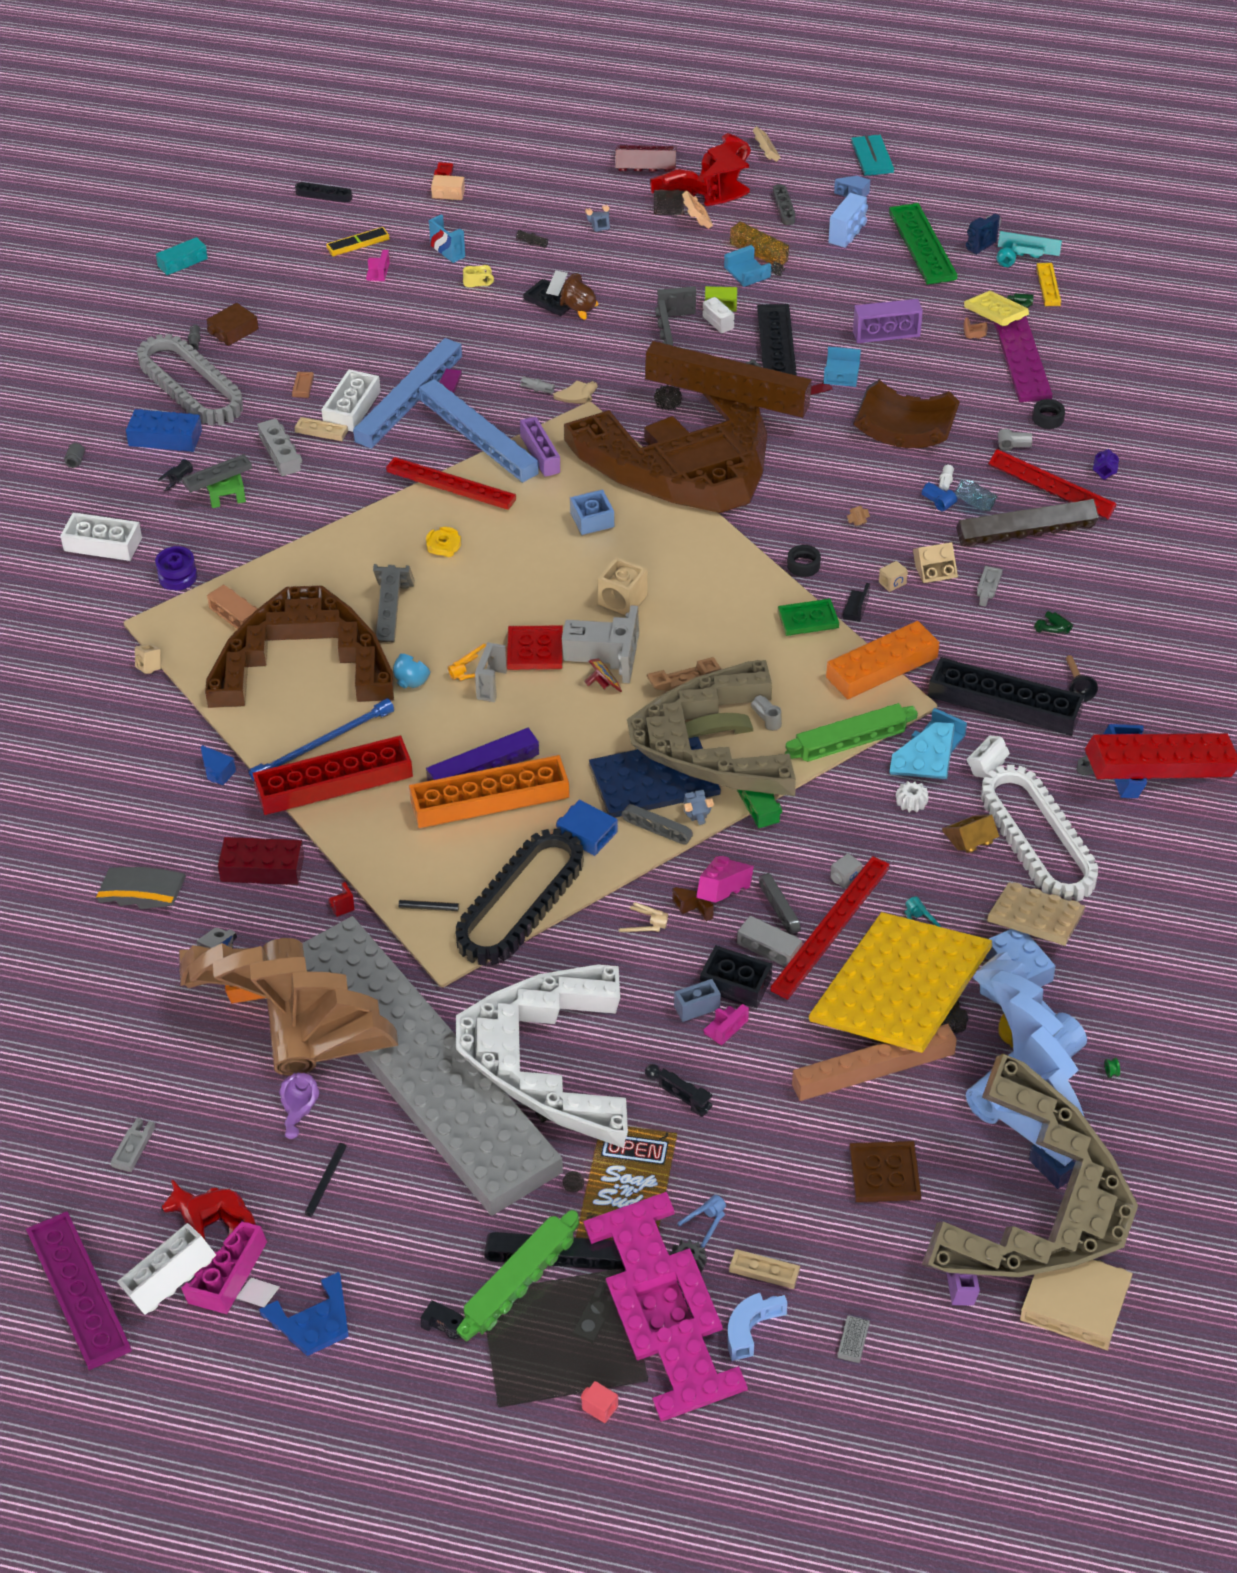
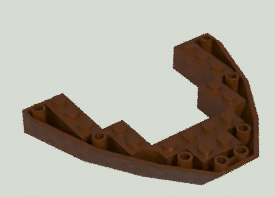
M322 585L285 587L255 610L227 640L206 679L205 694L208 708L245 706L248 667L267 665L268 641L338 638L340 663H356L355 690L357 702L383 701L387 698L393 701V671L376 634L348 604Z

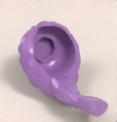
M299 1072L286 1078L281 1083L279 1092L281 1103L288 1114L284 1123L286 1127L285 1137L288 1139H294L298 1136L299 1129L295 1127V1124L300 1122L303 1116L309 1114L319 1097L316 1080L309 1074Z

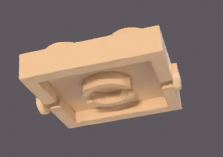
M685 191L682 194L684 198L683 203L688 208L687 212L691 217L695 216L701 226L704 225L708 229L712 227L713 224L705 207L697 201V197H693L688 191Z

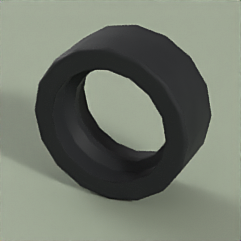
M1044 399L1034 405L1032 420L1037 426L1044 429H1054L1063 424L1065 407L1059 401ZM1052 412L1055 413L1056 416H1046L1041 413Z
M810 545L795 546L788 552L787 568L792 574L799 577L813 576L820 569L821 554L815 547ZM798 558H808L813 562L801 564L795 560Z

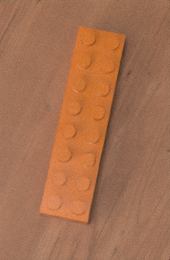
M560 755L411 784L409 785L418 828L566 799L569 798V781Z

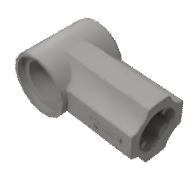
M1002 429L998 432L999 448L1002 451H1009L1013 447H1032V433L1012 432L1010 429Z
M759 695L755 697L753 702H751V707L765 721V727L768 730H778L781 728L780 707L772 705L765 696Z

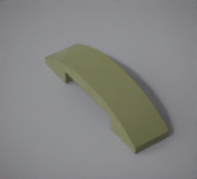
M739 713L711 714L685 723L688 738L734 730L735 735L753 732L749 716Z

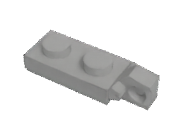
M985 566L977 588V596H980V606L986 607L988 598L993 599L1003 569Z

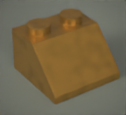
M973 815L942 828L943 833L957 850H965L966 853L977 850L976 846L978 845L986 846L994 842L993 839L1000 837L992 815Z

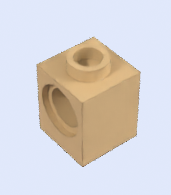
M151 643L136 646L135 667L146 674L160 670V648Z

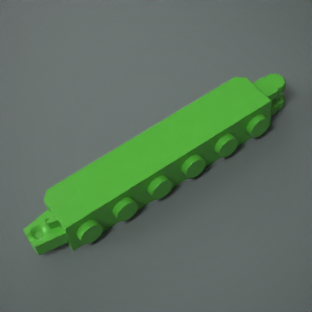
M897 703L832 724L820 726L796 734V739L787 741L785 746L787 751H785V754H790L791 759L802 757L804 761L809 762L905 732L906 723L917 719L918 712L914 706L901 707Z
M571 1210L564 1214L561 1219L556 1216L549 1217L464 1305L465 1318L456 1329L459 1336L468 1341L478 1332L483 1335L486 1330L490 1331L496 1325L497 1319L502 1314L509 1312L513 1306L512 1303L517 1298H521L526 1294L528 1286L533 1281L537 1282L543 1275L548 1265L552 1266L557 1261L558 1255L572 1245L574 1239L573 1232L579 1226L577 1211Z

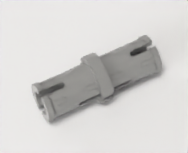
M525 376L521 379L523 383H520L521 387L531 388L535 392L542 391L551 395L554 392L552 388H555V384Z

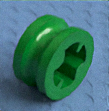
M1113 1058L1111 1061L1105 1059L1104 1068L1107 1077L1111 1078L1113 1075L1116 1077L1120 1076L1118 1059Z

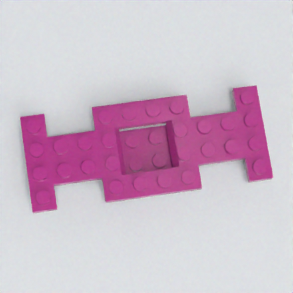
M667 1192L583 1221L591 1244L610 1237L613 1238L626 1270L606 1278V1283L636 1360L658 1354L672 1386V1391L652 1398L660 1422L748 1390L739 1366L717 1374L702 1337L723 1330L718 1314L691 1249L668 1255L655 1223L657 1220L675 1214Z

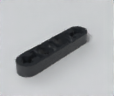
M300 182L295 185L296 195L301 197L345 203L352 200V191L348 188Z

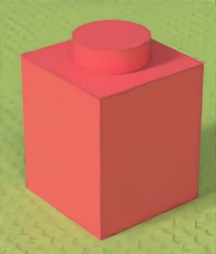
M594 1381L590 1388L586 1387L581 1395L582 1410L603 1423L608 1421L618 1407V1394Z

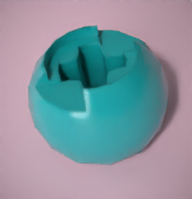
M1004 247L997 252L996 260L1000 266L1010 267L1016 261V253L1013 249Z

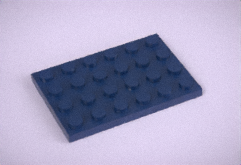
M699 737L688 738L691 750L703 749ZM638 749L589 759V766L606 811L614 818L622 816L623 810L629 804L645 810H652L684 803L685 794L695 793V791L704 790L705 798L721 795L719 784L686 775L658 763Z

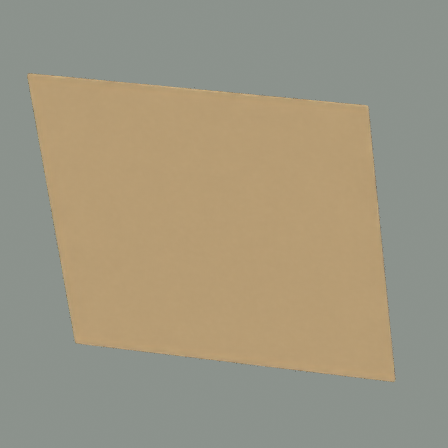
M587 402L541 424L560 456V473L544 477L538 467L539 474L522 483L484 451L442 471L516 494V501L509 510L418 482L124 621L125 628L140 645L151 643L160 648L161 669L243 763L251 769L261 763L264 765L269 764L371 712L374 705L381 701L357 702L355 690L356 663H340L338 638L268 641L267 665L248 667L245 706L208 708L205 694L206 679L227 640L237 628L209 608L207 595L224 584L229 589H233L237 595L245 598L252 606L259 608L285 587L322 585L348 604L376 634L381 585H378L373 572L374 564H377L378 567L395 565L396 567L406 568V565L410 566L415 582L414 587L399 589L395 642L379 641L392 671L400 654H407L414 657L412 661L416 663L421 661L429 668L431 673L428 679L417 688H403L397 684L398 680L393 674L394 700L391 702L394 706V712L382 718L379 716L373 717L371 720L283 765L401 735L412 761L413 777L285 811L439 987H445L483 966L478 965V958L474 963L467 961V956L462 957L459 953V948H457L456 925L458 921L461 922L460 916L464 912L468 913L467 908L471 904L475 905L474 900L478 896L482 897L481 892L485 887L489 889L488 884L491 880L496 881L495 876L499 871L502 872V868L506 863L509 864V859L513 855L516 856V851L520 847L523 848V843L526 840L531 841V836L536 832L542 836L541 830L549 829L550 834H553V830L557 829L556 823L558 819L563 817L568 812L570 806L574 805L579 799L607 813L591 772L589 759L637 750L631 744L627 719L657 697L669 692L654 689L647 678V674L661 670L669 674L696 667L697 661L711 657L715 658L722 669L748 661L766 660L772 682V699L769 702L781 709V728L778 730H768L765 727V721L751 707V702L719 705V713L748 715L753 726V732L735 735L734 730L699 736L703 749L729 747L732 759L785 754V751H787L785 747L787 741L796 739V734L897 703L901 707L914 706L918 712L917 719L906 723V726L930 714L934 708L937 709V704L903 674L847 700L826 678L827 662L867 644V642L839 618V628L786 636L778 614V606L816 601L817 599L717 512L671 503L621 485L580 460L564 441V424L601 413L602 411L592 402ZM520 434L511 438V440H514L517 445L531 455ZM603 490L614 510L615 527L581 535L570 514V497ZM439 527L456 529L458 535L461 536V547L458 551L454 552L452 557L429 553L427 551L426 536L431 530L434 529L435 532L440 530ZM615 557L647 568L648 595L638 606L639 637L630 683H623L619 670L610 669V664L604 663L617 680L622 692L615 689L611 684L604 690L597 681L588 686L584 681L595 671L594 667L589 662L564 661L563 656L562 669L507 670L506 674L495 672V702L477 699L475 677L459 681L458 678L455 680L451 678L448 666L482 644L487 645V642L505 645L507 665L508 626L563 625L564 630L566 620L613 623L614 617L626 618L624 614L598 605V577ZM485 647L476 653L478 654L477 658L465 664L467 672L464 675L475 673ZM528 727L539 741V755L522 762L560 755L569 781V798L418 828L410 800L409 785L426 782L427 767ZM883 739L809 762L804 761L802 757L791 759L796 778L795 789ZM719 785L721 795L706 798H713L714 806L711 808L707 818H705L706 823L703 825H699L697 820L692 821L685 814L684 803L648 810L689 827L693 832V837L687 844H680L628 823L622 816L615 817L618 819V832L596 856L583 850L582 871H579L578 878L576 880L573 879V884L569 888L566 887V892L563 896L559 895V900L556 904L552 903L553 908L549 913L546 912V916L542 921L539 920V925L535 929L532 928V933L529 937L525 936V941L749 816L750 813L737 790ZM774 794V799L777 800L784 795ZM549 847L540 851L469 935L470 940L480 946H492L503 940L566 865L571 857L569 853L557 847ZM399 900L459 903V911L399 908Z

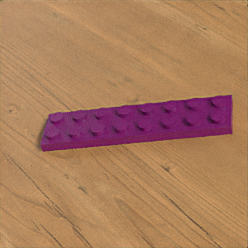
M1024 316L1022 319L1010 322L1006 326H1001L994 322L1019 402L1052 399L1053 394L1027 317Z
M68 1211L26 1228L29 1239L88 1370H92L132 1352L131 1346Z

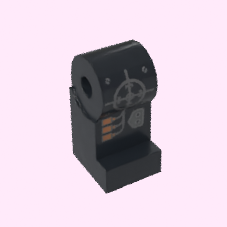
M431 1300L420 1317L421 1328L430 1331L434 1327L445 1332L451 1339L461 1338L457 1334L456 1329L464 1320V1317L460 1313Z

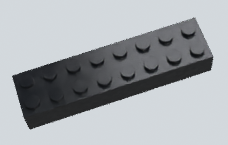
M940 657L929 681L928 690L929 698L1072 736L1082 713L1085 695Z

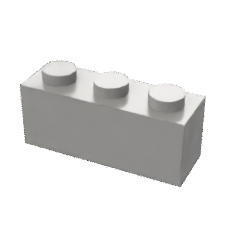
M749 916L737 931L738 945L784 967L788 965L802 947V940L797 936L788 934L778 927L771 926L761 919Z

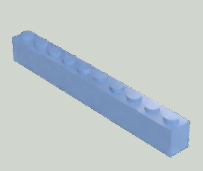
M446 338L438 343L354 427L355 443L372 449L420 400L419 387L433 379L439 381L445 369H451L462 358L461 344Z
M433 379L419 387L421 402L522 483L539 474V462L535 457L517 445L514 440L507 437L504 432L497 429L494 424L488 422L462 399H459L452 391L444 387L442 383Z

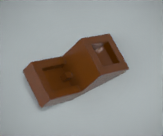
M679 887L672 888V901L682 914L697 909L706 922L713 919V904L710 901L696 898L697 891Z

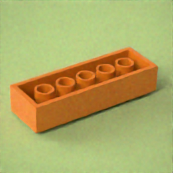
M915 621L828 661L826 678L848 700L938 658L940 642L919 621Z

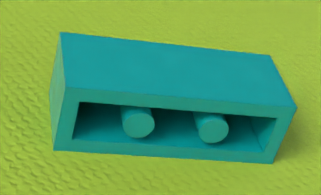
M197 237L156 253L157 265L166 275L208 259L206 245Z

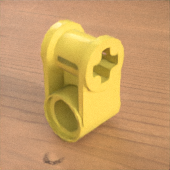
M488 265L465 267L463 269L464 286L491 285L494 282L491 267Z

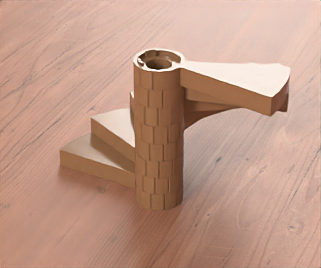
M280 938L267 942L263 947L232 949L221 943L213 948L192 945L189 950H179L181 986L186 985L188 988L207 983L230 985L267 998L274 1071L280 1075L291 1076L298 1072L307 1073L316 1067V1062L398 1046L397 1030L392 1023L380 1015L378 1000L368 995L348 990L345 974L307 972L303 944L296 939Z

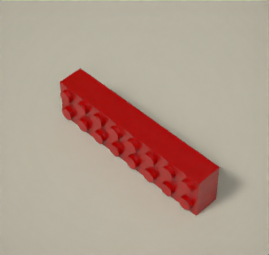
M1228 733L1093 734L1084 749L1097 779L1232 777L1237 770V752Z
M401 735L253 773L255 790L264 815L413 777L412 761Z

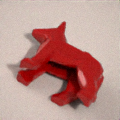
M171 1180L173 1192L161 1206L163 1212H180L184 1222L191 1225L204 1240V1227L220 1218L229 1228V1235L241 1223V1220L256 1225L254 1216L246 1208L243 1199L237 1192L229 1188H211L207 1193L194 1196L181 1189L174 1180Z

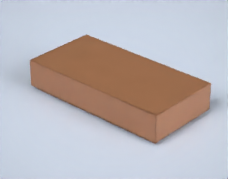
M297 372L292 391L293 397L309 398L314 379L313 372Z

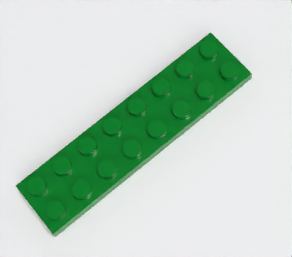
M913 203L889 207V214L926 284L957 280L958 275L920 204Z

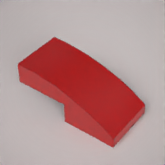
M438 162L434 175L452 176L453 163Z

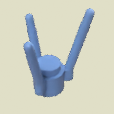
M713 1195L701 1207L679 1221L677 1225H683L703 1211L708 1217H716L700 1246L704 1248L719 1221L725 1216L723 1210L726 1208V1203L720 1196Z

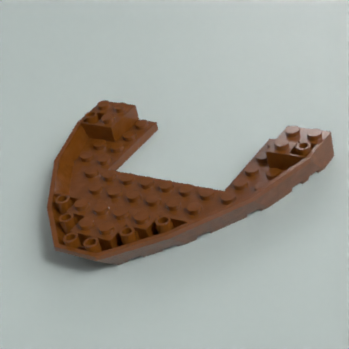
M703 394L724 417L725 422L641 448L611 411L608 410L565 423L564 441L580 460L621 485L671 503L722 513L750 504L763 475L767 430L759 407Z

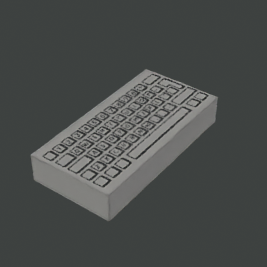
M847 1316L837 1358L860 1363L870 1320Z

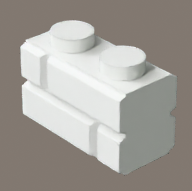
M714 297L703 302V317L720 333L734 328V313L719 299Z
M989 735L966 759L974 776L987 777V773L990 770L994 771L996 767L1005 762V758L1010 753L1002 737Z

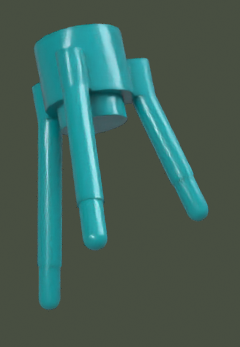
M915 896L907 900L905 904L907 910L904 912L907 919L912 920V916L918 918L924 914L935 926L941 927L928 912L919 897Z

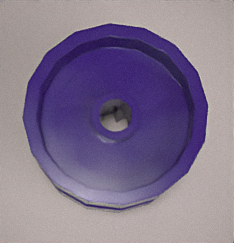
M180 546L168 547L156 556L155 563L158 579L163 588L179 591L191 587L196 582L197 572L194 555L189 549Z

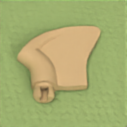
M576 381L570 387L554 393L553 396L554 399L559 401L584 404L592 401L591 395L595 392L598 385L594 381L587 384Z

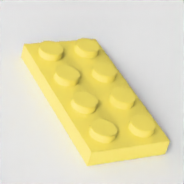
M992 291L964 301L965 308L1001 326H1006L1010 322L1020 320L1024 316L1029 315L1028 308Z

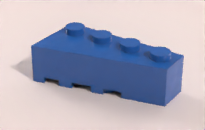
M1109 724L1103 734H1142L1144 726ZM1147 778L1114 779L1120 798H1138L1147 785Z

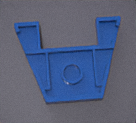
M339 1272L321 1280V1285L329 1299L289 1318L286 1317L277 1300L265 1307L259 1308L260 1315L264 1319L269 1320L275 1329L284 1333L288 1340L307 1356L349 1337L341 1275Z

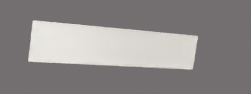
M555 271L546 293L559 296L568 273Z

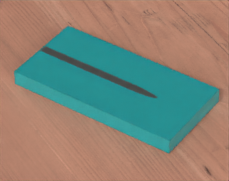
M881 134L851 138V143L864 176L894 173V166Z

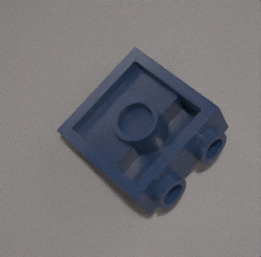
M995 213L986 219L979 217L970 223L967 230V250L977 255L997 242L1000 215Z

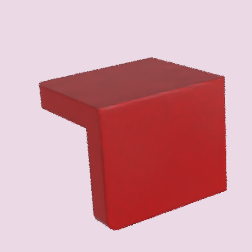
M346 882L341 883V894L328 899L329 905L336 917L355 910L353 894Z

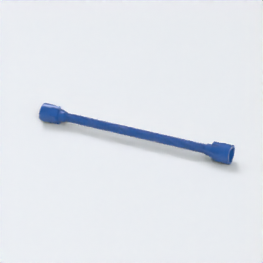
M387 698L375 704L371 712L269 764L264 765L261 763L249 769V775L254 782V772L281 766L371 720L373 717L379 716L382 718L394 712V706Z

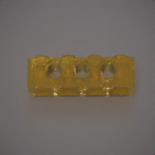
M741 221L730 228V244L740 249L752 245L755 248L754 256L778 268L788 261V244Z

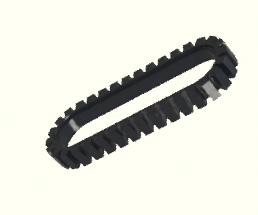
M549 829L541 830L542 836L536 832L531 836V841L526 840L523 843V848L520 847L516 851V856L513 855L509 859V864L506 863L503 866L502 872L499 871L495 876L496 881L492 879L488 884L489 889L485 887L481 892L482 897L478 896L474 900L475 905L471 904L467 908L468 913L464 912L460 916L461 922H457L455 934L457 948H459V953L462 957L467 956V961L474 963L478 958V965L486 966L487 960H490L491 965L499 964L498 957L505 961L510 958L509 952L514 954L518 950V945L521 946L524 943L525 936L529 937L532 933V928L535 929L539 925V920L542 921L546 916V912L549 913L553 908L552 903L556 904L558 902L559 895L563 896L566 892V887L569 888L573 884V879L576 880L578 878L579 871H582L584 862L583 846L580 845V840L577 837L572 838V833L568 831L561 835V829H554L553 834H550ZM549 847H557L569 853L571 857L566 865L503 940L492 946H480L470 940L469 935L540 851Z

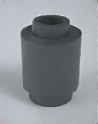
M78 443L70 444L64 457L65 464L70 468L79 466L84 457L85 448Z

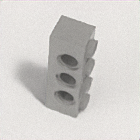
M276 418L258 423L259 438L281 476L301 471L300 464L302 463V458L300 454L296 453L295 445L291 444L289 435L285 434L283 425L279 424Z

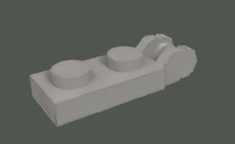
M136 1118L111 1160L112 1167L132 1172L155 1129L154 1122L149 1121L143 1132H141L143 1120Z

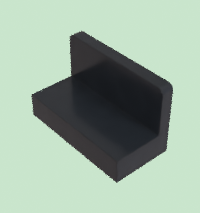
M866 583L863 592L851 590L843 613V619L861 622L869 599L870 583Z

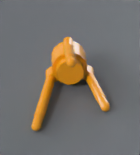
M482 644L448 666V672L453 680L458 678L459 681L475 677V673L464 675L467 672L465 664L477 658L478 654L476 653L486 647V644Z

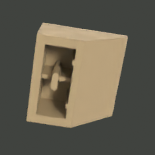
M952 542L913 549L915 567L923 583L958 577Z

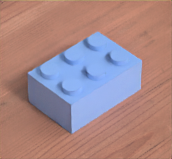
M853 193L847 195L830 216L829 243L846 248L853 241L855 235L859 234L860 229L867 222V197Z
M1009 929L989 939L992 940V948L986 955L988 960L998 953L1007 952L1012 961L1023 963L1029 981L1040 987L1053 981L1056 966L1029 934Z

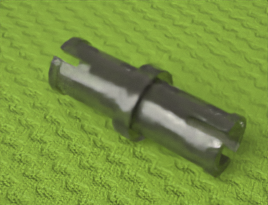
M518 230L516 234L517 240L527 242L531 246L537 245L546 248L548 245L547 238L536 236L535 233L530 234Z

